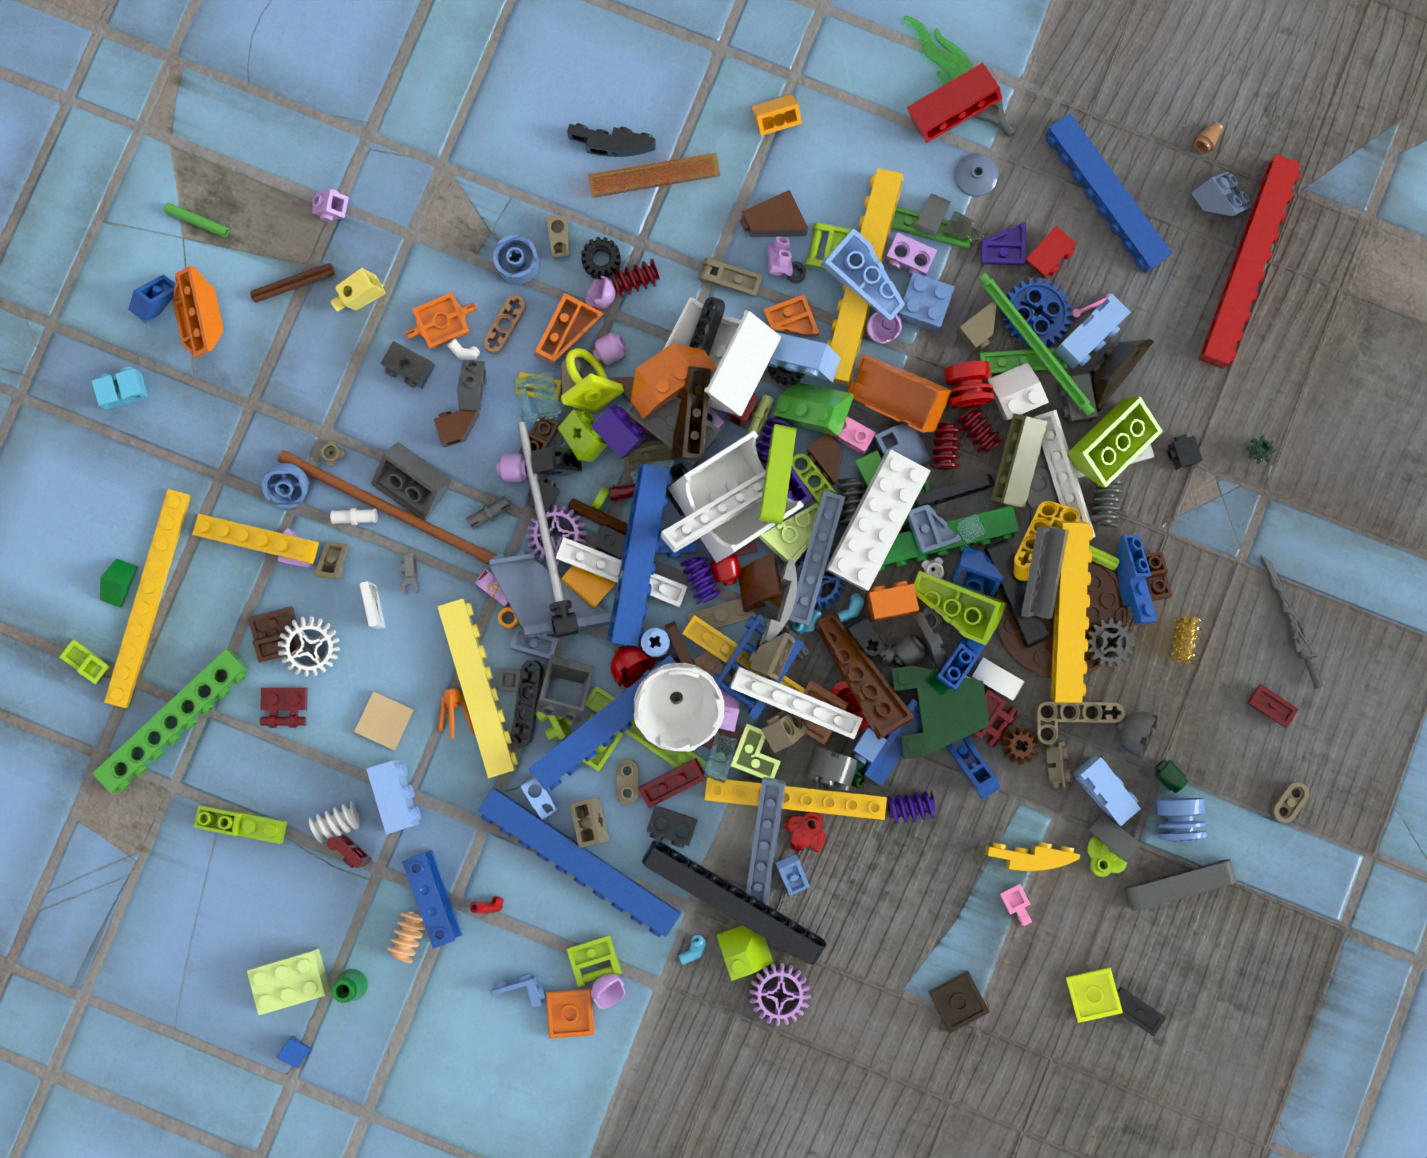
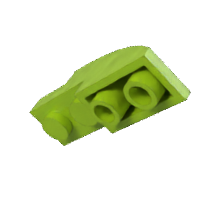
M198 805L194 828L232 836H242L276 844H283L287 821L272 819L267 816Z

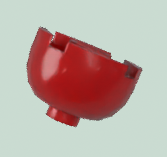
M623 645L614 652L610 662V672L619 687L623 685L627 688L643 677V673L647 669L651 670L654 668L655 659L648 655L639 645Z

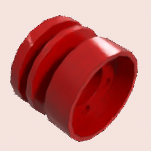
M969 361L944 368L945 384L956 386L950 389L952 391L949 397L953 398L948 400V407L969 409L980 407L995 400L994 394L988 393L993 390V385L982 383L992 377L990 362Z

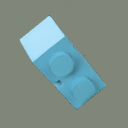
M126 367L120 369V372L114 376L111 373H106L98 376L99 379L92 380L98 406L108 410L148 398L140 371L133 367Z

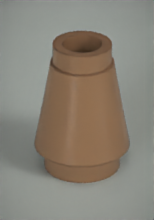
M1214 121L1195 137V149L1203 154L1212 151L1224 130L1223 125Z

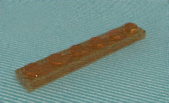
M711 153L588 174L591 196L595 198L719 177L720 171L717 154Z

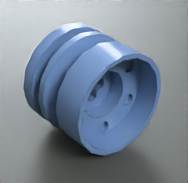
M1205 798L1156 800L1157 815L1168 817V821L1158 824V828H1168L1169 831L1158 833L1159 839L1172 842H1193L1200 838L1208 837L1207 831L1196 830V827L1207 826L1206 822L1198 821L1195 817L1206 813Z

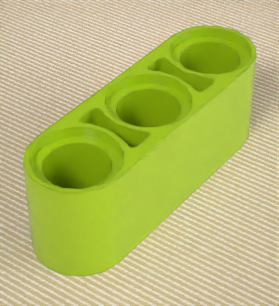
M797 454L793 457L792 467L815 503L820 505L823 491L837 494L807 455ZM802 460L806 463V468L798 470L794 463ZM810 478H817L820 485L816 488L811 487L808 484Z

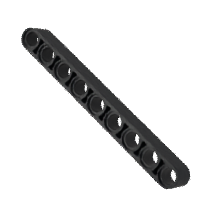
M660 841L651 842L642 859V863L648 869L800 960L811 965L817 962L826 947V942L823 938Z

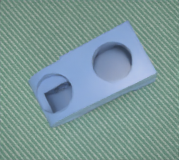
M534 776L521 783L520 787L542 820L558 811L548 790H544Z

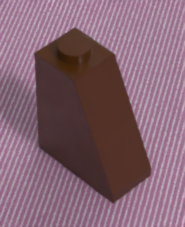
M790 190L742 211L741 226L744 232H749L751 237H801L808 233V227Z

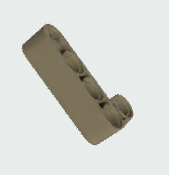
M1041 702L1034 707L1033 734H1036L1035 740L1038 743L1052 744L1058 736V722L1117 723L1124 718L1125 710L1119 703ZM1043 706H1047L1050 709V715L1047 718L1041 715L1040 711ZM1066 706H1069L1073 712L1069 719L1063 715V709ZM1089 706L1095 711L1094 717L1091 719L1085 713ZM1113 710L1116 711V715H1102V711ZM1044 728L1050 731V738L1046 741L1041 737V731Z

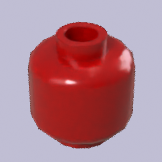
M731 554L718 563L715 560L711 562V569L716 582L724 583V586L737 583L736 579L742 574L738 556Z

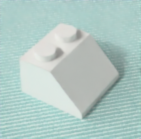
M1028 362L987 380L988 384L993 385L991 392L994 394L1003 420L1012 419L1013 413L1021 415L1049 403L1041 382Z

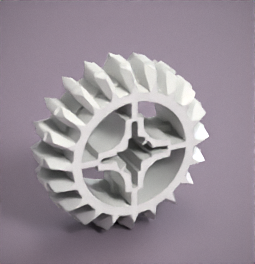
M302 616L300 617L301 624L299 625L296 620H292L293 629L288 625L285 626V630L289 634H280V637L285 641H279L278 646L285 648L279 650L278 653L279 655H287L282 659V663L290 661L287 669L291 670L296 666L295 674L298 675L301 669H304V676H308V670H313V675L317 676V668H320L324 673L326 672L324 664L329 667L333 666L329 658L335 660L338 658L332 651L340 650L339 646L333 645L339 642V638H331L336 634V630L327 631L330 628V623L328 622L322 627V618H319L317 623H313L314 617L310 616L309 623H305V618ZM303 630H317L322 635L310 637ZM298 634L301 644L296 650L291 652L289 648L290 642L294 635ZM304 638L309 644H315L313 645V653L308 648H302L305 647ZM327 640V651L320 658L317 649L322 645V642ZM307 655L314 662L304 663L297 660L296 657Z

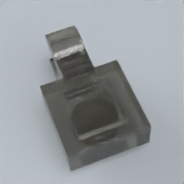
M954 211L943 231L961 242L967 237L977 245H979L984 236L983 232L971 227L974 222L973 220L957 211Z

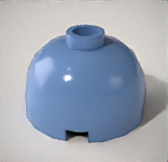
M291 463L275 465L267 472L262 482V491L269 501L271 499L276 502V506L289 509L297 507L304 500L309 489V482L305 472L300 467Z

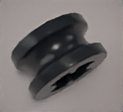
M792 262V267L797 268L802 273L799 274V277H796L795 274L786 276L790 282L800 283L806 276V268L801 262Z

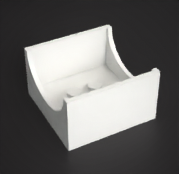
M689 298L664 349L672 343L690 346L703 308L702 303L694 298ZM747 310L744 311L742 320L723 314L709 354L717 370L711 373L710 383L704 390L709 395L708 407L742 416L781 339L780 335ZM709 324L705 327V334L709 330Z
M755 430L689 471L668 487V490L686 517L764 471L756 451V438L758 435ZM787 497L784 519L804 506L802 502L793 501ZM761 501L700 537L716 563L776 525L775 523L759 520Z

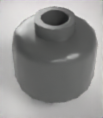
M906 635L894 646L896 654L894 659L902 667L904 665L916 666L926 656L925 649L927 646L917 635Z

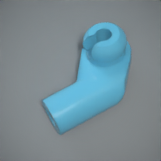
M701 935L693 936L689 951L679 954L682 965L702 957L706 942Z

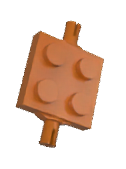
M450 292L413 308L417 326L405 331L409 340L421 334L426 340L429 349H435L454 338L458 339L470 334L465 315L477 311L474 302L461 307L453 292Z

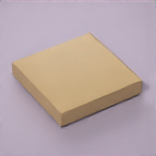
M373 691L354 732L396 751L415 710Z

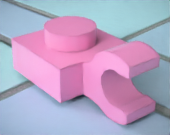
M1017 884L999 893L1008 913L1011 915L1016 912L1021 925L1025 926L1032 922L1025 907L1031 904L1021 884Z

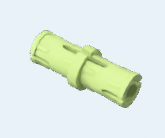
M765 394L761 395L756 411H753L751 415L753 418L745 435L755 430L758 435L756 440L759 439L761 430L766 420L769 419L767 416L775 401L774 398Z

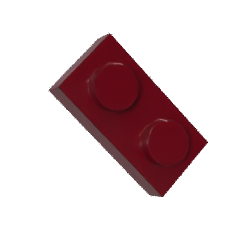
M1261 684L1257 686L1247 704L1284 728H1288L1299 710Z

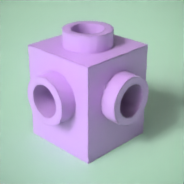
M326 188L325 191L316 192L313 198L312 213L320 216V219L326 222L345 218L349 197L330 188Z

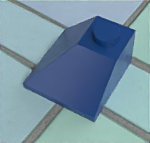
M964 546L950 582L994 597L1003 580V576L986 553Z

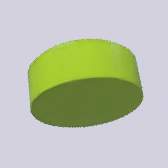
M604 487L601 488L592 504L594 508H601L609 494V490Z

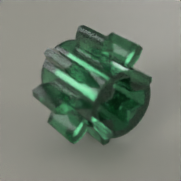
M1264 435L1259 438V442L1256 438L1251 439L1252 446L1246 448L1250 454L1248 459H1256L1257 464L1262 463L1263 459L1266 462L1270 461L1271 457L1269 454L1276 452L1272 447L1274 441L1265 440Z

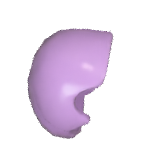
M601 276L602 280H593L585 300L587 305L599 310L607 308L614 301L616 295L614 282L605 276Z
M875 312L867 323V333L873 341L886 344L899 336L902 329L901 318L896 314L889 321L879 312Z
M606 974L599 977L593 983L591 996L599 1009L612 1007L623 998L626 993L623 981L618 975Z

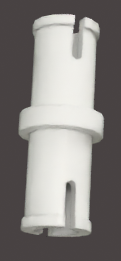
M351 508L350 510L341 511L332 510L330 518L332 524L351 523V525H358V523L367 522L377 523L378 513L376 509L357 510V508Z

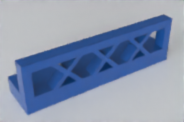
M909 699L906 704L914 718L885 737L887 741L873 763H869L862 775L881 787L902 755L900 737L915 734L921 725L919 704L914 699Z

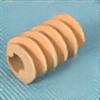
M401 912L400 915L405 918V921H397V924L402 929L393 931L398 935V938L390 939L395 946L387 947V950L392 953V957L403 962L412 963L413 960L409 956L416 954V950L412 947L419 946L420 943L416 939L422 938L423 934L419 930H424L425 925L420 914Z

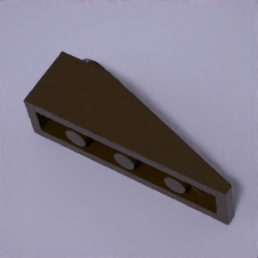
M688 366L673 435L671 458L703 459L709 395L704 390L710 383L711 369Z

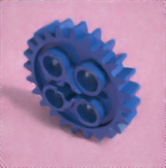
M1038 277L1035 283L1032 278H1029L1027 285L1024 281L1019 283L1020 288L1014 285L1012 288L1013 293L1008 292L1006 297L1018 312H1023L1026 315L1027 320L1025 321L1046 346L1048 342L1052 346L1055 343L1054 338L1060 341L1062 339L1060 333L1066 334L1068 332L1065 326H1070L1072 322L1067 318H1071L1073 313L1067 310L1073 305L1066 304L1069 296L1063 297L1061 295L1064 292V288L1059 291L1056 290L1058 283L1049 286V279L1043 284L1040 277ZM1030 294L1038 297L1037 303L1030 301ZM1053 306L1057 314H1050L1047 307ZM1036 310L1040 311L1038 316L1034 315ZM1005 316L1001 320V322H1008V325L1005 327L1004 330H1012V333L1009 337L1012 338L1016 335L1018 337L1016 341L1017 344L1021 340L1025 341V339L1021 336L1018 330ZM1035 324L1043 325L1045 332H1038ZM1025 341L1024 347H1027L1028 343Z

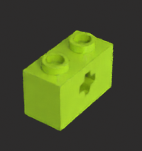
M572 410L559 425L558 429L578 460L594 462L608 444L591 427L595 422L589 412Z

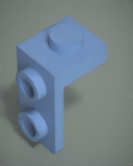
M530 974L517 977L516 982L508 983V980L494 984L495 988H492L490 991L492 996L526 986L532 1008L541 1006L543 999L546 998L543 985H539L537 977H530Z

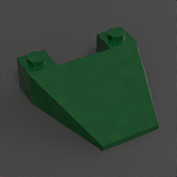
M918 666L892 668L893 689L896 693L917 690L923 732L900 737L903 760L926 757L990 726L983 681L965 677L958 688L953 691L936 678L940 671Z

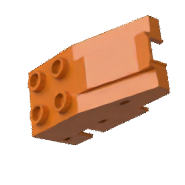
M862 354L856 367L859 369L855 381H850L851 384L847 393L854 394L853 399L865 404L866 407L899 422L909 423L908 426L918 431H935L952 390L914 373Z

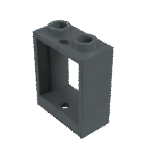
M551 655L536 711L548 716H558L567 721L580 722L594 666ZM551 675L583 684L578 706L545 698Z

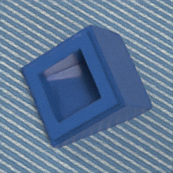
M292 1036L277 1055V1058L299 1068L311 1048Z

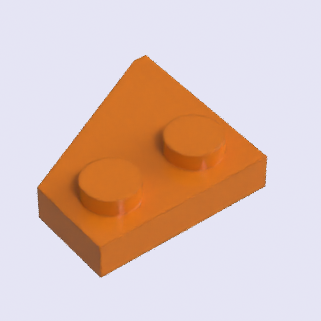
M805 294L763 310L769 327L775 332L819 335V330Z

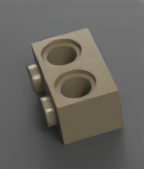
M785 710L775 713V716L766 721L767 725L761 729L774 753L791 746L809 731L801 717Z

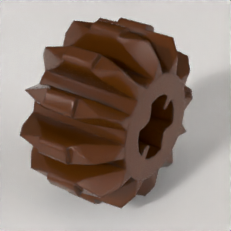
M1016 727V734L1012 729H1009L1008 734L1010 738L1003 736L1002 739L1007 742V745H1000V748L1008 749L1003 756L1009 757L1012 755L1010 763H1015L1018 759L1019 765H1023L1024 758L1027 762H1032L1029 754L1038 755V752L1033 750V747H1039L1040 745L1039 743L1032 742L1036 739V734L1028 737L1030 729L1026 728L1022 733L1021 727ZM1017 741L1024 742L1023 750H1016L1015 745H1018L1016 744Z

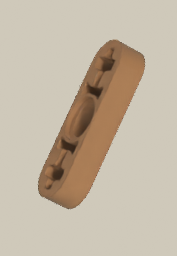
M512 295L505 301L484 338V346L489 353L499 354L506 346L526 310V304L522 297ZM517 301H519V305L521 308H516L512 313L513 316L516 317L515 319H513L510 315L505 314L506 311L509 314L511 313V303L515 304ZM508 319L511 322L508 330H501L499 328L501 320ZM497 330L499 334L504 335L505 337L502 338V336H499L497 340L499 346H494L493 348H491L489 341H494L496 339L497 334L494 333V331Z

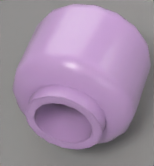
M611 332L595 341L593 353L598 362L603 361L606 365H611L625 357L627 346L620 334L616 335Z
M504 454L496 465L497 474L505 482H523L528 476L523 454Z

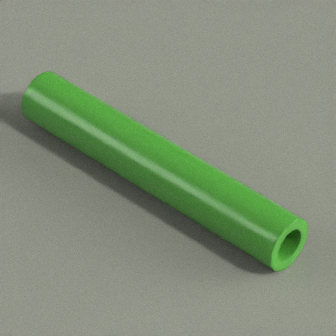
M169 202L164 208L165 213L224 238L228 235V227Z

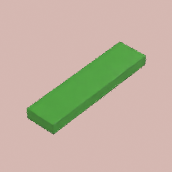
M896 207L891 229L969 249L975 227L943 219L935 236L925 234L920 229L915 228L921 213Z
M1048 348L1063 369L1068 370V364L1055 352L1057 348ZM1033 349L980 352L978 354L979 361L990 362L991 375L1002 374L1027 362L1034 372L1049 371Z

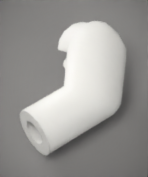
M455 338L447 343L448 348L459 360H477V357L480 355V350L476 346H472L469 349L462 348Z

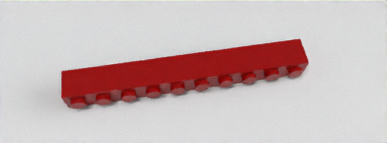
M1277 154L1269 161L1198 360L1222 369L1234 362L1237 354L1234 351L1236 344H1239L1243 338L1244 331L1241 330L1243 324H1246L1250 318L1251 311L1248 310L1251 303L1253 304L1257 298V285L1262 282L1265 276L1263 268L1265 263L1267 264L1271 259L1272 251L1270 249L1272 243L1275 244L1280 233L1277 231L1278 226L1283 223L1287 212L1284 209L1293 197L1294 192L1291 189L1293 184H1296L1299 180L1301 172L1298 170L1301 163Z

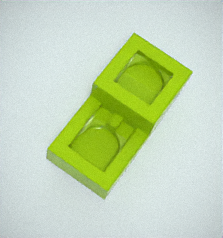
M76 639L71 641L59 657L94 684L99 681L110 667Z

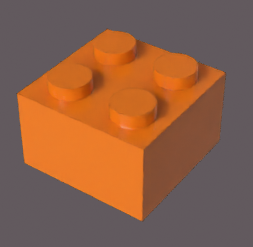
M907 581L894 583L892 588L886 589L885 585L873 587L865 596L871 622L914 614L919 611L914 584L908 585Z

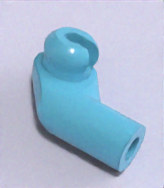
M854 593L850 596L851 603L848 609L837 612L841 622L860 615L864 606V599L859 593Z
M814 609L809 626L794 622L792 629L801 635L813 632L816 628L815 623L821 618L823 613Z

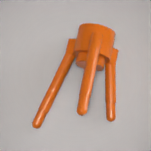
M461 689L443 690V697H441L439 731H443L447 708L449 709L451 739L454 738V708H459L460 703L472 734L475 733L464 695H461Z

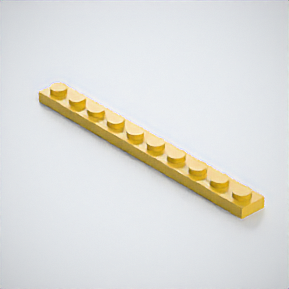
M167 489L104 703L129 708L191 495Z

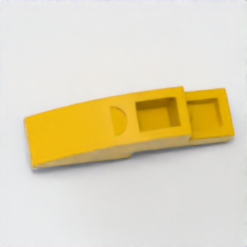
M1039 842L1038 846L1031 845L1030 854L1028 853L1029 849L1015 847L1014 851L1007 850L1006 845L993 843L992 847L986 846L985 855L1006 859L1005 868L1020 871L1048 870L1080 859V854L1074 853V848L1061 846L1060 850L1052 849V844Z

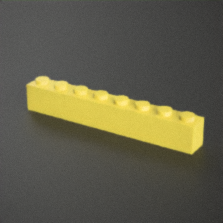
M465 599L437 606L487 776L492 778L517 770L515 765L519 764L515 752H511L509 746L512 743L509 730L505 731L503 722H506L505 715L502 709H498L496 701L499 700V695L496 687L492 688L490 682L493 679L490 666L486 667L484 658H487L484 646L479 645L477 637L481 635L477 623L473 624L471 618L474 615L473 607Z

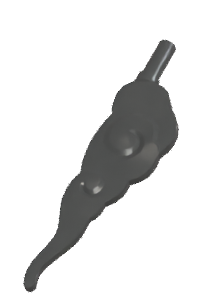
M1040 450V455L1037 459L1027 499L1031 509V521L1042 502H1055L1058 498L1048 463L1042 450Z

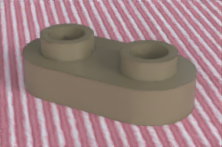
M630 759L621 761L616 768V795L621 803L628 805L634 803L639 796V767L636 762ZM629 766L632 769L630 775L624 774V767ZM625 789L631 790V797L627 798L623 795Z
M1291 782L1284 788L1271 808L1272 816L1276 821L1289 823L1294 820L1309 798L1307 786L1301 782ZM1294 789L1298 791V795L1296 797H1293L1292 791ZM1282 807L1285 809L1284 815H1281L1279 812Z

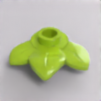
M1093 836L1090 838L1087 853L1091 858L1090 869L1094 875L1106 877L1110 873L1118 874L1126 868L1127 863L1110 852L1105 844ZM1100 862L1104 863V869H1101Z

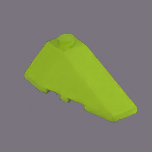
M923 571L918 572L914 583L916 596L940 614L946 622L954 626L964 637L987 645L1000 623L1007 604L1006 602Z

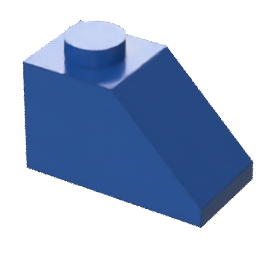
M163 274L135 289L128 310L145 323L160 315L173 299L175 283Z

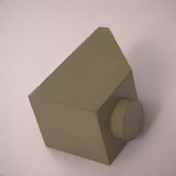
M995 301L987 305L957 330L958 335L972 352L976 349L981 351L991 343L989 339L994 332L997 306Z

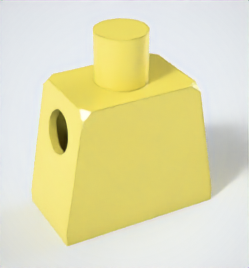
M361 268L335 287L339 295L331 300V304L337 312L345 307L358 310L387 293L375 274Z

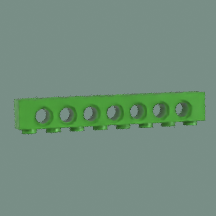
M225 649L92 774L110 793H122L131 785L129 781L135 776H141L147 770L146 766L151 761L155 762L164 754L163 750L168 745H174L181 738L179 735L185 729L188 731L197 723L196 719L201 714L205 715L210 712L214 707L212 704L218 698L221 700L230 693L229 688L233 684L242 682L247 676L245 673L250 669L233 650ZM222 670H225L227 673V679L224 682L219 680V673ZM208 685L210 687L211 692L210 695L205 698L202 694V690L205 686ZM189 701H192V703L194 704V709L192 712L188 713L186 710V704ZM173 716L177 719L175 728H171L169 725V721ZM156 732L160 734V741L157 744L153 741V735ZM138 748H142L144 752L141 759H138L136 756ZM122 763H124L127 767V771L124 775H122L119 770L120 765Z

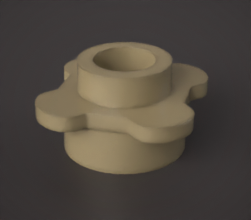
M330 440L328 444L319 449L318 455L327 461L328 466H334L339 458L345 456V451L337 446L336 441Z

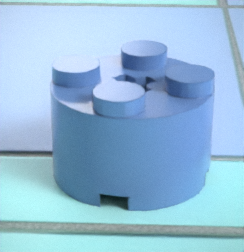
M517 234L508 235L499 240L493 252V261L499 275L509 284H523L537 275L539 271V257L531 240ZM515 257H518V262L514 261Z

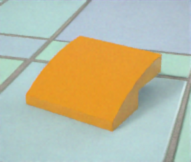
M572 566L561 578L564 584L592 608H595L617 585L616 582Z

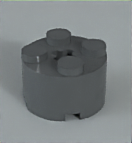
M816 747L806 777L819 781L821 778L820 782L834 787L837 783L838 788L849 791L858 760Z

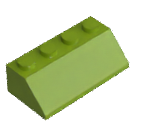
M1141 397L1123 398L1067 454L1078 471L1101 487L1106 488L1163 431Z

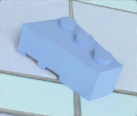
M1111 294L1059 345L1055 352L1072 369L1078 364L1083 366L1091 358L1089 353L1092 350L1098 352L1106 344L1103 339L1107 335L1112 338L1120 330L1118 325L1131 312Z
M1090 757L1072 773V776L1110 820L1118 826H1122L1141 809L1137 804L1139 802L1138 799L1125 789L1124 783L1111 771L1108 764L1101 757Z

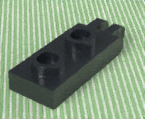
M1120 987L1119 990L1117 989L1123 1011L1121 1015L1154 1037L1165 1021L1166 1016L1123 987Z

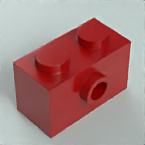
M1055 226L1027 257L1026 263L1044 279L1048 275L1052 277L1060 268L1058 263L1063 258L1068 260L1075 252L1073 247L1076 242L1058 226Z

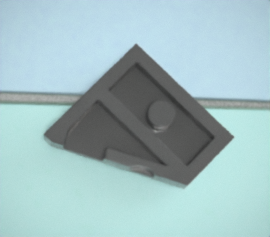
M917 613L913 616L922 631L921 636L927 646L929 656L937 670L940 671L945 663L944 659L947 658L943 647L940 646L943 644L938 632L934 633L923 613Z

